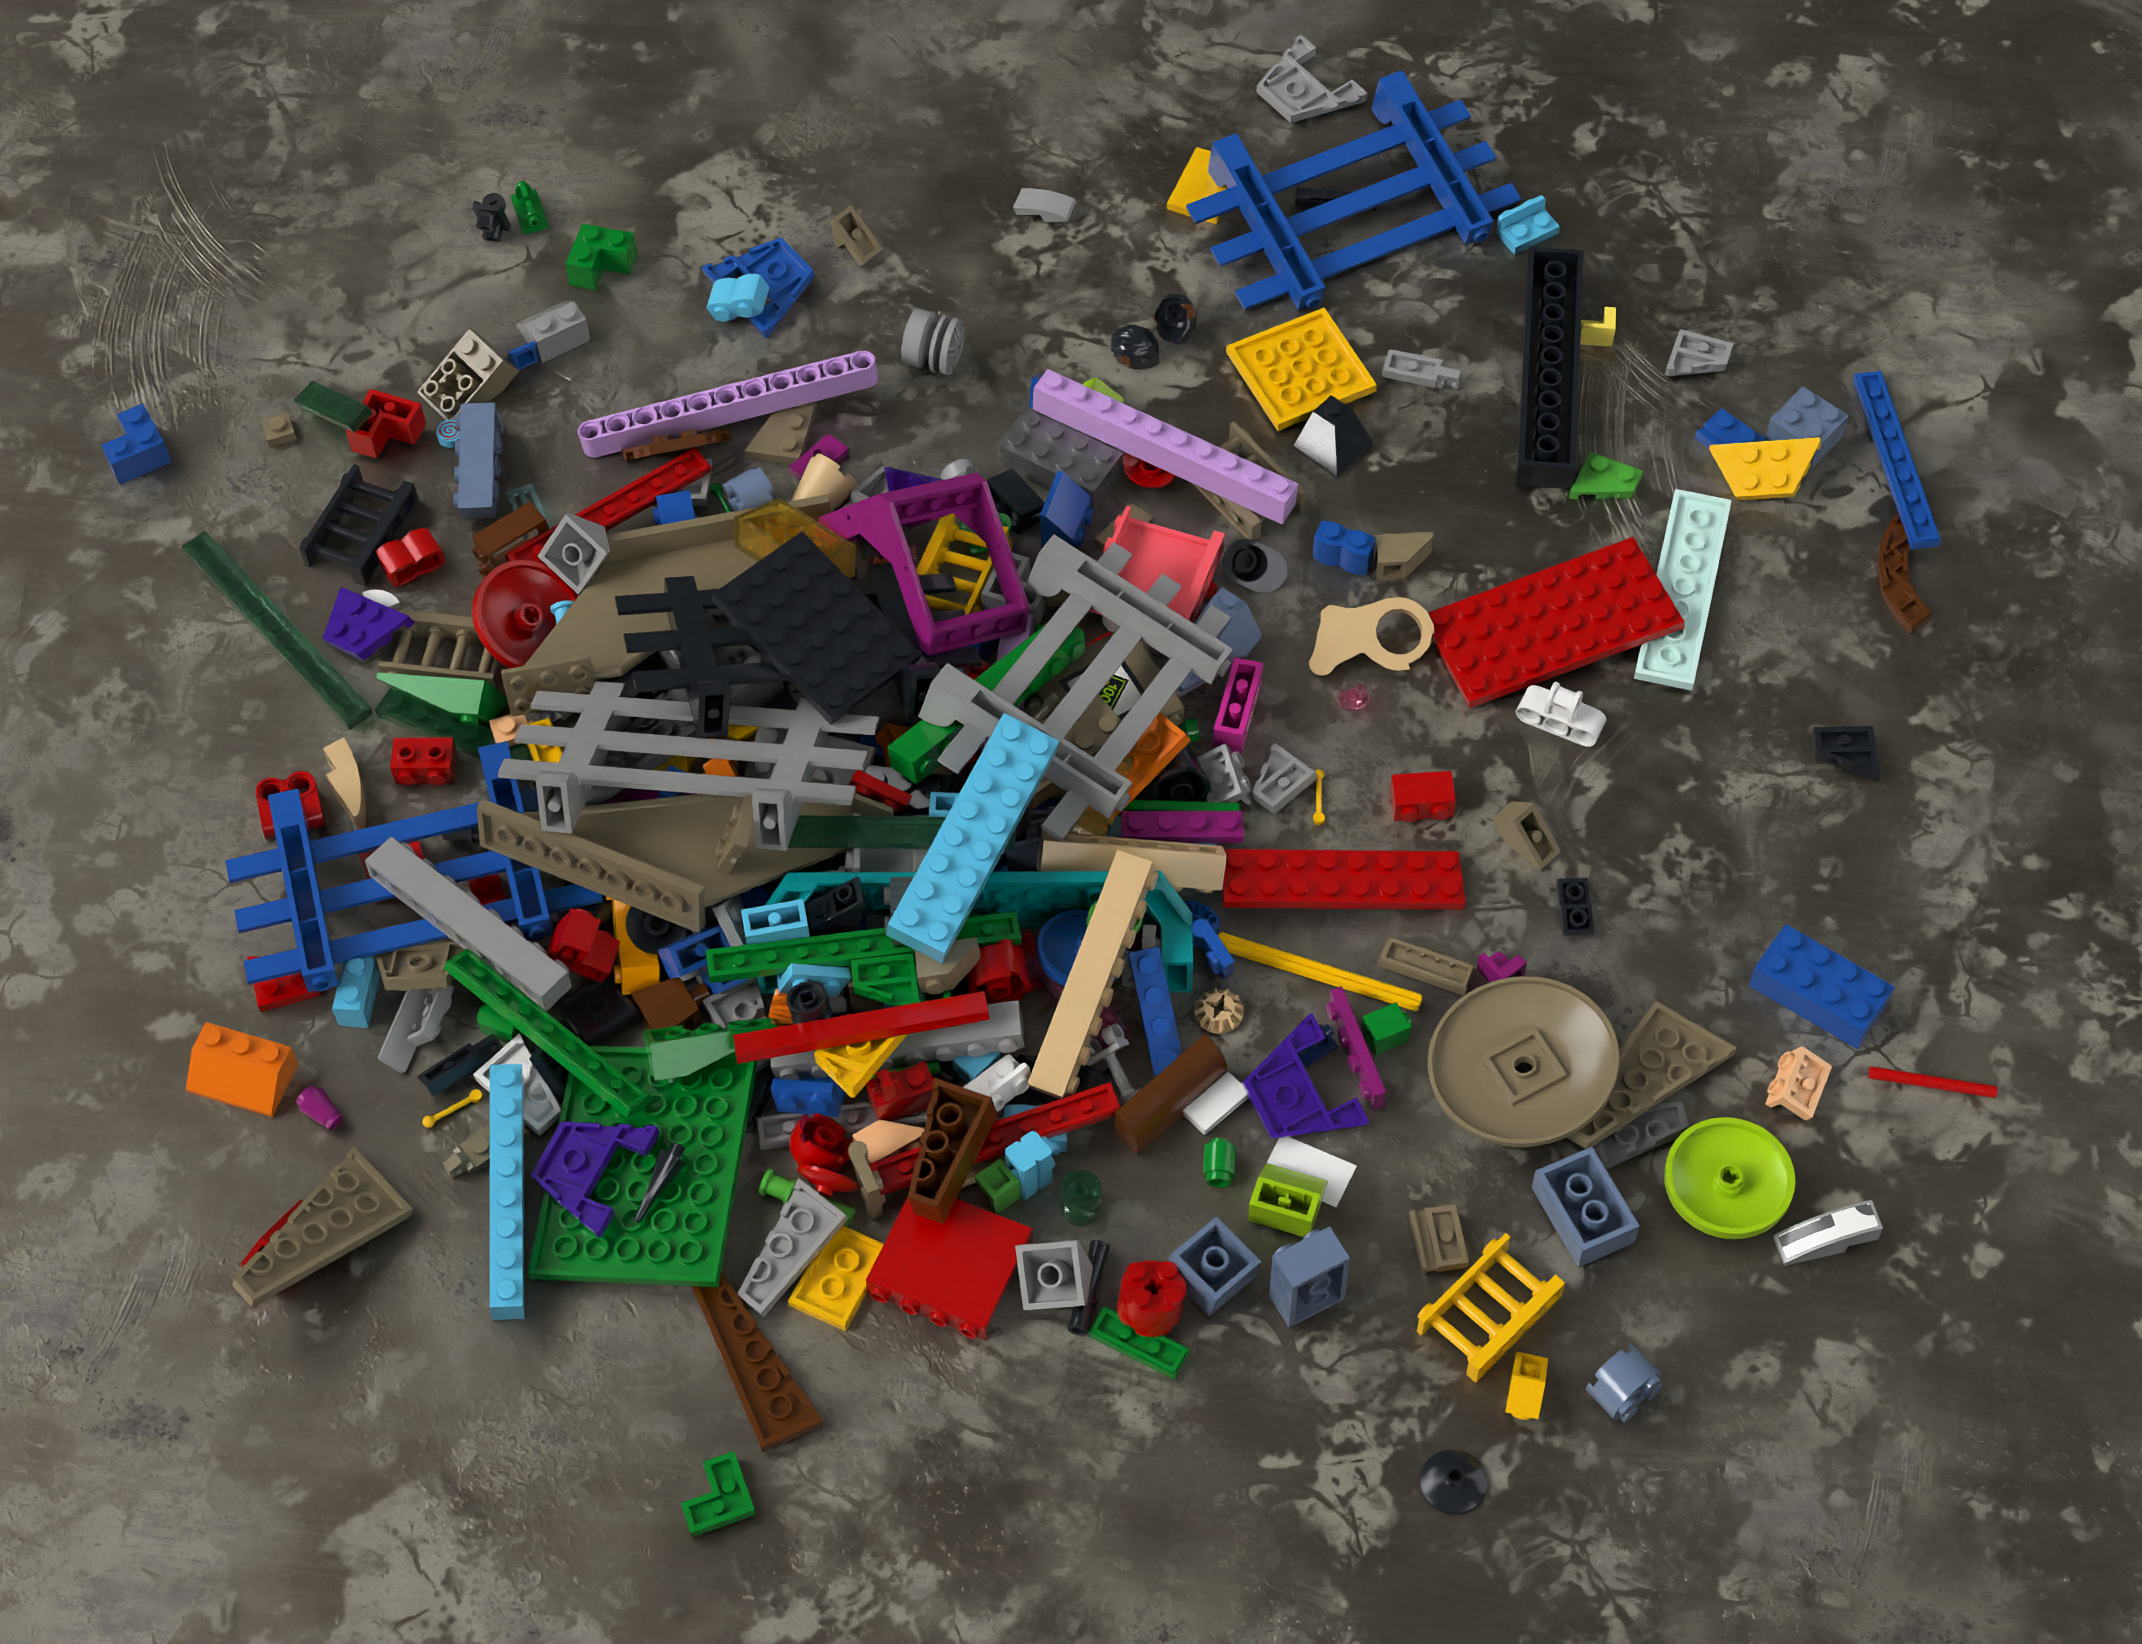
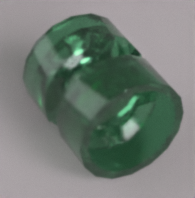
M1084 1169L1071 1171L1062 1179L1060 1184L1061 1213L1067 1222L1075 1226H1087L1094 1223L1102 1211L1101 1183L1098 1177L1090 1171Z

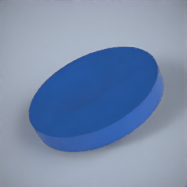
M1069 910L1053 916L1044 924L1038 937L1036 953L1041 968L1052 980L1064 987L1087 930L1086 919L1089 912L1087 910Z

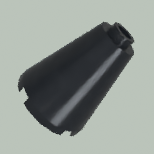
M1189 743L1152 780L1151 794L1153 800L1207 801L1206 796L1209 792L1211 793L1212 789L1210 779Z

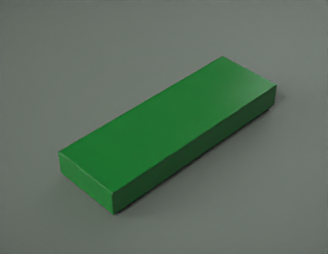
M1106 1306L1102 1307L1088 1331V1337L1173 1380L1176 1379L1190 1354V1348L1164 1335L1146 1337L1135 1333L1134 1328L1128 1324L1125 1326L1121 1322L1116 1311Z

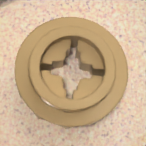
M1214 987L1212 991H1203L1200 998L1195 1001V1019L1208 1032L1216 1034L1227 1033L1234 1030L1242 1021L1244 1005H1242L1239 996L1231 993L1228 988L1226 990H1218ZM1223 1002L1225 1011H1221L1214 1018L1213 1007H1217Z

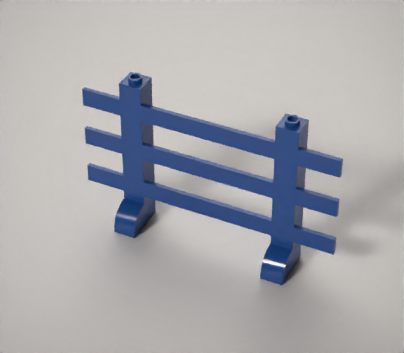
M1403 70L1385 76L1378 81L1372 111L1383 124L1392 122L1393 126L1262 176L1237 133L1214 141L1211 148L1208 173L1218 187L1226 185L1228 189L1186 205V208L1195 224L1239 208L1252 232L1211 247L1210 251L1219 267L1264 251L1277 273L1274 276L1235 290V295L1244 311L1289 294L1298 311L1304 308H1314L1323 300L1326 287L1322 280L1454 228L1465 245L1474 241L1478 243L1485 240L1489 236L1493 224L1490 214L1518 204L1522 199L1512 183L1477 195L1464 172L1495 161V154L1487 141L1452 153L1440 133L1442 129L1471 118L1462 100L1460 99L1427 112ZM1403 144L1406 145L1418 165L1417 168L1288 218H1285L1273 197L1276 193ZM1428 186L1431 187L1443 207L1440 211L1310 261L1297 238Z
M508 741L479 747L478 751L490 798L488 801L518 813L539 811L537 789L520 793L517 779L498 778V771L503 760L512 759ZM293 789L268 795L278 848L225 860L230 883L283 872L287 898L234 910L239 934L287 922H292L297 949L244 961L248 985L302 972L308 992L324 991L339 985L335 964L449 937L426 919H421L330 941L326 913L395 898L396 896L373 878L320 890L315 864L377 850L390 837H393L401 844L402 842L408 843L477 827L476 807L480 802L310 841L312 839L311 831L299 790ZM494 851L433 864L438 873L442 876L449 875L456 883L507 872L513 898L482 906L487 910L490 908L495 910L505 924L519 922L520 931L527 941L540 940L553 934L549 914L603 902L601 894L577 884L543 891L537 868Z

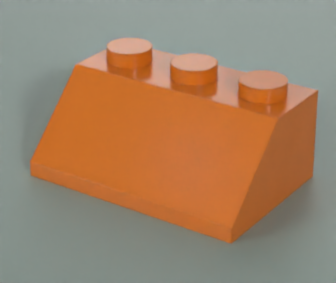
M205 1022L192 1047L186 1091L273 1117L299 1064L290 1046Z

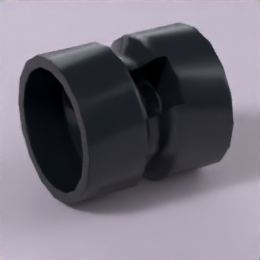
M813 981L801 982L789 991L787 1005L793 1024L834 1017L827 991L820 983Z

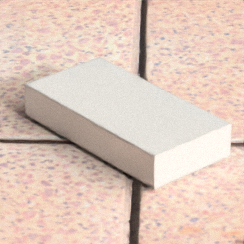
M1227 1072L1183 1110V1116L1201 1133L1206 1135L1249 1097L1243 1085Z

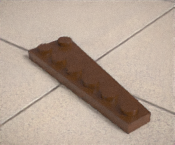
M722 1271L719 1287L691 1286L761 1451L764 1452L823 1427L820 1416L803 1391L797 1386L791 1377V1373L785 1364L781 1362L768 1339L764 1337L756 1321L744 1307L743 1302Z

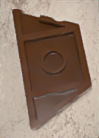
M693 429L680 432L681 438L670 439L669 434L653 437V443L622 449L624 461L731 440L729 429L698 434V430Z

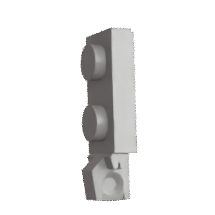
M1390 349L1382 369V377L1433 388L1458 389L1461 381V370L1449 368L1448 365L1443 364L1441 359Z

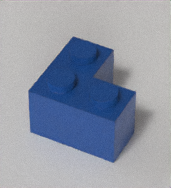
M143 403L117 414L124 435L102 444L101 447L119 485L171 463L165 443Z
M720 924L701 930L700 933L696 932L658 949L669 978L681 977L698 969L703 983L710 994L724 992L747 981L746 979L710 983L706 950L731 947Z

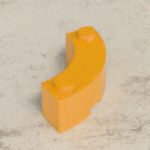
M606 896V900H612L614 938L620 940L616 953L617 965H613L614 983H620L622 995H630L634 991L660 983L657 954H650L640 950L632 943L627 934L626 916L631 906Z

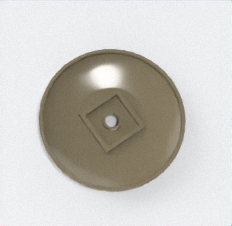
M1531 976L1510 977L1487 983L1472 990L1459 999L1445 1013L1431 1038L1428 1050V1074L1433 1093L1440 1107L1464 1131L1479 1139L1497 1145L1509 1147L1540 1146L1562 1140L1576 1133L1589 1124L1602 1111L1610 1099L1617 1082L1620 1061L1615 1032L1607 1016L1593 1000L1581 991L1548 978ZM1521 1063H1529L1533 1066L1532 1070L1527 1073L1518 1072L1516 1067Z

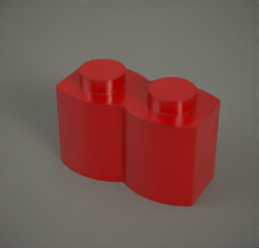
M428 528L412 530L401 540L386 542L375 551L378 564L393 587L405 585L416 579L419 575L431 573L445 564L443 551Z

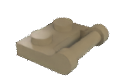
M854 1141L848 1148L849 1157L854 1166L852 1172L853 1180L859 1184L858 1192L871 1220H875L883 1216L882 1204L886 1202L884 1195L880 1196V1190L884 1189L878 1171L872 1172L867 1163V1145L862 1141Z

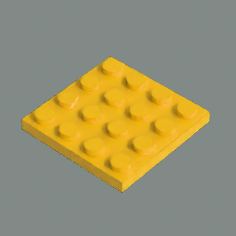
M1325 307L1226 346L1227 355L1277 431L1309 419L1312 412L1330 395L1347 404L1372 394L1377 389V384Z

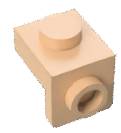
M509 714L489 720L495 742L508 741V745L511 747L521 744L515 743L514 739L520 725L533 723V720L527 721L525 715L513 717Z

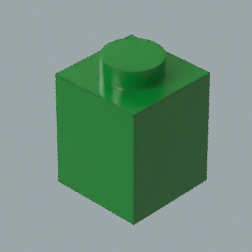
M1397 1002L1364 1015L1361 1031L1376 1056L1409 1042L1412 1021L1406 1011L1402 1012Z

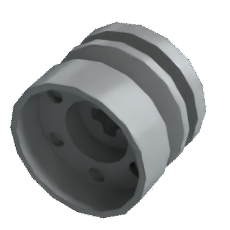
M920 308L914 309L909 317L901 347L902 363L906 366L922 369L929 360L931 372L936 373L940 369L941 374L951 375L958 363L963 348L965 331L963 319L955 317L951 320L949 315H943L937 323L935 312Z

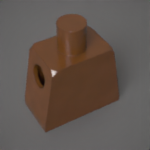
M678 977L631 993L633 1003L640 1011L641 1019L648 1030L684 1025L685 1029L689 1030L696 1029L702 1023L698 1006L702 1005V1000L711 996L704 983L688 991L682 980Z

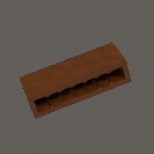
M1206 1033L1115 1112V1136L1137 1156L1181 1118L1183 1110L1227 1073V1063L1223 1054Z

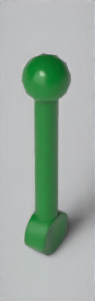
M712 484L710 487L712 494L717 495L726 513L732 512L722 494L721 484Z

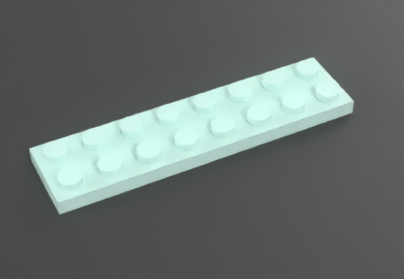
M1675 489L1656 575L1685 621L1684 629L1641 644L1634 679L1692 691L1732 500Z

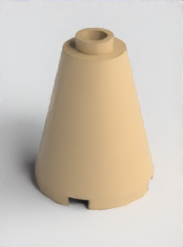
M814 454L804 471L791 501L828 494L830 509L833 512L850 499L851 492L858 487V483L849 473L844 476L839 471L841 466L822 454H816V456Z

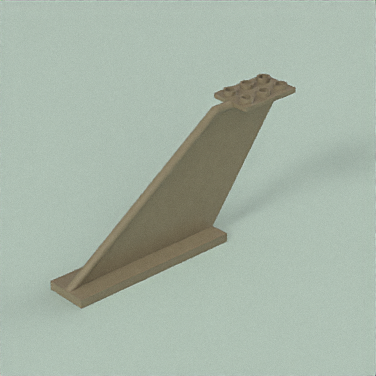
M828 494L608 534L607 539L610 553L604 560L605 563L527 663L521 667L501 671L511 716L546 711L531 709V702L537 691L590 695L596 681L623 676L656 652L627 653L623 634L671 630L667 612L618 616L615 596L664 593V579L668 577L694 576L697 590L720 589L801 531L815 543L819 517L831 513ZM710 609L703 610V613L705 614Z
M814 777L811 783L831 784L828 781L819 780ZM856 792L851 806L804 802L787 851L757 849L755 846L753 820L747 848L745 851H742L740 858H737L730 873L726 874L717 871L719 858L714 857L719 840L723 838L727 823L731 820L735 805L741 806L745 797L694 794L584 806L572 833L542 831L539 811L518 813L485 799H482L476 807L480 846L697 933H700L705 926V907L783 877L787 873H793L851 850V842H845L846 824L852 823L854 813L860 814L861 822L893 823L894 809L885 803L876 802Z

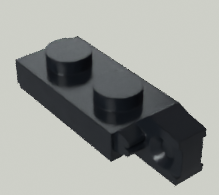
M492 1033L475 1045L468 1043L419 1074L417 1079L431 1096L443 1093L462 1077L474 1074L478 1067L488 1062L503 1046Z

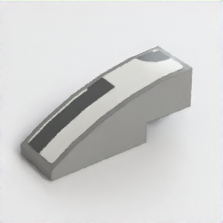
M1868 1200L1810 1218L1774 1234L1773 1238L1783 1265L1786 1266L1846 1252L1848 1246L1878 1240L1883 1227L1872 1200Z

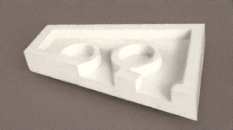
M518 1034L473 1075L475 1080L490 1093V1065L522 1064L524 1076V1123L541 1136L560 1118L561 1109L551 1090L529 1060L531 1055L521 1035Z

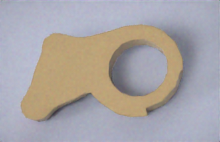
M1386 598L1357 608L1328 605L1321 611L1316 645L1313 655L1309 660V666L1314 674L1327 676L1338 664L1358 654L1365 653L1373 661L1387 669L1396 671L1410 670L1409 664L1417 661L1430 646L1432 634H1434L1433 622L1427 610L1416 601L1408 598ZM1392 612H1402L1410 615L1420 628L1421 638L1418 646L1407 654H1394L1384 649L1380 645L1376 634L1377 624L1383 616Z

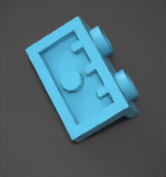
M1543 195L1529 199L1522 205L1506 210L1498 216L1496 235L1514 255L1528 249L1529 246L1532 247L1559 234L1560 226L1545 210L1546 199Z

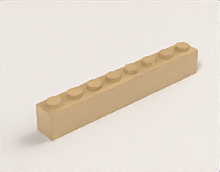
M1117 850L1027 1084L1032 1089L1058 1099L1076 1093L1080 1082L1077 1074L1081 1065L1085 1066L1091 1054V1048L1088 1047L1092 1035L1095 1037L1098 1035L1102 1025V1019L1099 1018L1103 1007H1108L1114 993V990L1111 989L1115 977H1120L1125 964V960L1122 959L1126 948L1130 949L1136 936V931L1133 928L1137 919L1141 920L1147 907V902L1144 901L1148 890L1152 891L1158 879V873L1155 872L1156 867L1152 861Z

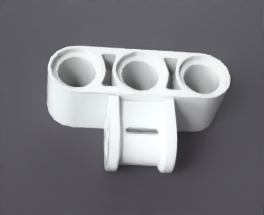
M1554 682L1550 690L1536 685L1529 686L1516 709L1517 717L1524 723L1586 747H1591L1596 743L1607 721L1606 716L1600 710L1582 703L1583 692L1570 691L1560 687L1558 682Z

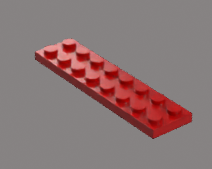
M1224 849L1227 857L1221 890L1222 908L1463 910L1466 904L1459 851Z

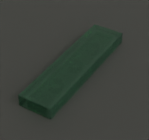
M311 381L293 400L300 408L352 432H356L373 413L367 405L314 381Z

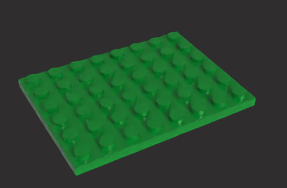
M589 1046L650 1095L649 1102L626 1118L569 1071L558 1126L561 1122L600 1123L602 1126L618 1127L619 1124H631L632 1127L646 1128V1125H654L658 1127L660 1134L647 1157L618 1146L588 1199L611 1207L615 1214L601 1238L592 1233L544 1191L527 1274L530 1279L719 1287L758 1060L737 1064L734 1051L687 1076L679 1077L677 1082L664 1084L660 1083V1080L655 1081L651 1075L646 1048ZM674 1142L679 1143L685 1147L680 1160L686 1165L658 1196L641 1222L636 1223L634 1217L647 1191L660 1150L663 1149L669 1152Z

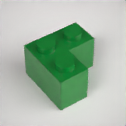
M582 223L565 263L569 285L596 290L603 270L630 274L638 255L634 233Z

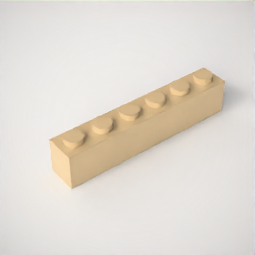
M1045 831L1040 833L1036 865L1038 872L1109 871L1117 850L1152 861L1156 871H1162L1175 891L1183 890V887L1195 888L1196 891L1201 893H1212L1213 890H1222L1227 857L1222 846L1069 833L1062 841H1059Z

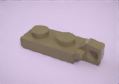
M490 1124L461 1143L453 1150L454 1154L443 1162L445 1170L453 1180L467 1170L469 1173L474 1171L479 1173L490 1165ZM524 1126L525 1141L529 1138L530 1133L529 1130Z

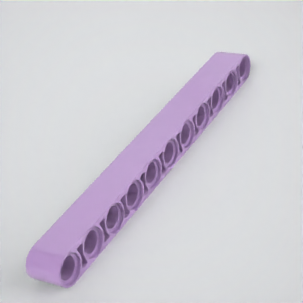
M858 351L600 417L582 423L578 428V436L585 455L596 458L620 452L622 449L653 443V437L669 434L671 439L681 436L680 432L693 429L702 431L874 386L879 380L875 357L869 351Z

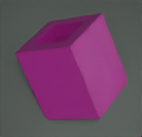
M1497 951L1491 957L1482 953L1478 956L1476 971L1490 983L1500 979L1525 976L1527 962L1519 954L1512 960H1509L1501 951Z

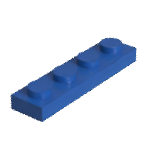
M1159 946L1127 953L1154 1076L1161 1073L1182 1054Z

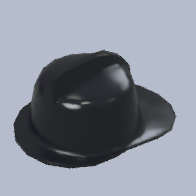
M1240 539L1230 544L1224 552L1222 559L1223 571L1226 576L1233 582L1255 592L1269 593L1277 590L1285 582L1288 573L1287 563L1279 552L1251 539Z

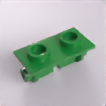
M519 181L515 187V194L510 195L523 235L550 229L536 188L531 190L528 183Z

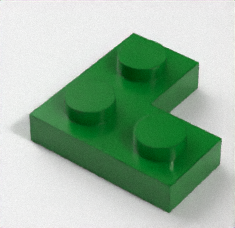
M734 1451L703 1461L702 1463L712 1492L680 1503L692 1538L756 1515Z

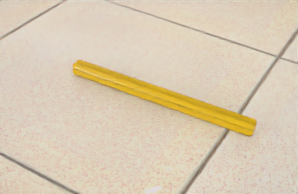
M1224 932L1218 934V937L1230 954L1329 985L1343 987L1345 990L1390 1004L1397 1002L1398 1006L1409 1010L1418 1011L1422 1003V995L1420 993Z

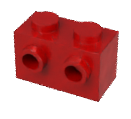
M453 737L393 738L390 770L395 784L410 786L414 784L443 785L455 783L458 753Z

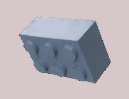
M1589 1147L1535 1171L1532 1189L1578 1268L1635 1243L1640 1226L1593 1147Z
M1330 1226L1321 1231L1315 1229L1309 1232L1302 1241L1294 1245L1286 1244L1280 1247L1272 1256L1269 1297L1289 1328L1345 1299L1350 1257Z

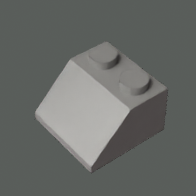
M563 301L516 323L528 343L532 341L536 343L541 363L591 340L587 320L574 301Z

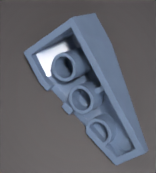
M1221 587L1194 624L1196 625L1211 605L1230 616V621L1218 635L1217 639L1233 649L1228 658L1230 662H1233L1234 657L1241 659L1247 657L1261 640L1262 634L1247 602ZM1190 672L1177 690L1184 692L1204 680Z

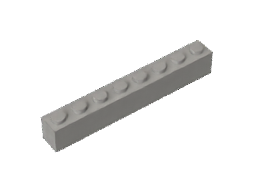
M390 837L365 860L371 878L464 950L468 948L546 1012L572 987L569 978L570 971L563 962L558 959L553 961L538 943L534 942L531 944L517 927L506 925L495 910L491 908L489 910L485 909L474 894L463 892L459 889L458 884L449 875L442 876L428 859L424 858L421 860L417 857L414 850L407 843L402 842L400 844L393 837Z
M1017 1000L987 1004L990 1020L908 1034L878 1070L889 1069L894 1065L901 1064L913 1066L923 1061H950L955 1057L961 1056L981 1057L986 1053L998 1051L1011 1053L1017 1049L1025 1048L1023 1018L1019 1002ZM816 1050L771 1058V1069L775 1078L798 1080L799 1078L810 1076L825 1078L829 1075L816 1063L814 1056Z

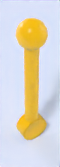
M1316 769V813L1313 815V822L1316 825H1322L1325 821V815L1322 813V779L1325 774L1322 769Z
M478 1089L472 1090L469 1097L434 1116H425L422 1121L423 1125L426 1128H431L436 1121L467 1104L481 1102L483 1099L482 1092Z

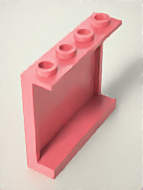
M1126 506L1123 515H1118L1115 520L1113 529L1115 533L1112 538L1108 537L1104 553L1114 542L1133 554L1118 576L1145 593L1149 591L1162 573L1182 585L1167 607L1194 624L1224 552L1225 533L1214 530L1210 540L1131 518V507ZM1092 608L1089 610L1090 612L1100 614Z

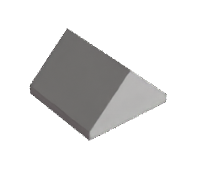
M567 513L537 557L579 595L589 584L610 553L605 527Z
M1079 1239L1015 1246L1023 1311L1087 1305L1093 1266Z

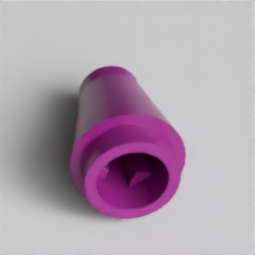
M315 1085L306 1088L296 1100L300 1112L330 1131L335 1129L343 1120V1116L322 1088H317Z

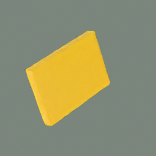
M1196 147L1167 202L1168 210L1191 216L1186 208L1187 204L1228 189L1226 185L1218 187L1208 173L1211 151ZM1221 215L1206 221L1217 224Z
M843 1225L807 1266L788 1299V1306L846 1331L867 1294L866 1278L884 1243Z

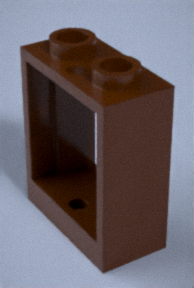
M531 501L472 536L475 548L472 550L480 565L477 566V569L483 579L496 567L508 562L505 559V553L548 530L545 517ZM526 534L528 535V537L524 540L520 541L519 543L515 544L514 546L510 547L509 549L505 550L504 552L500 553L499 555L493 558L492 554L496 553L497 551L501 550L502 548L506 547L507 545L511 544L512 542L516 541Z

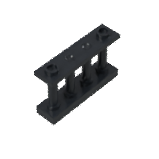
M353 464L349 472L343 475L339 488L309 535L301 541L299 550L304 565L311 567L316 557L320 556L350 566L355 583L366 586L379 566L375 551L384 543L395 540L419 501L414 483L404 480L398 490L391 491L364 482L359 465ZM361 492L390 503L386 510L380 513L351 502L356 494ZM344 513L377 523L372 532L368 534L338 525ZM332 534L362 544L363 546L359 553L353 556L324 545Z

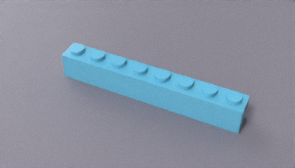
M522 1064L490 1065V1312L492 1320L525 1319L524 1076Z

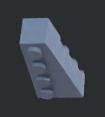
M462 403L460 405V414H456V429L460 431V440H455L456 457H459V466L454 468L455 482L459 483L458 492H454V507L459 509L463 519L497 518L499 485L498 481H494V477L500 476L501 467L499 456L496 454H502L500 434H503L504 425L495 403Z

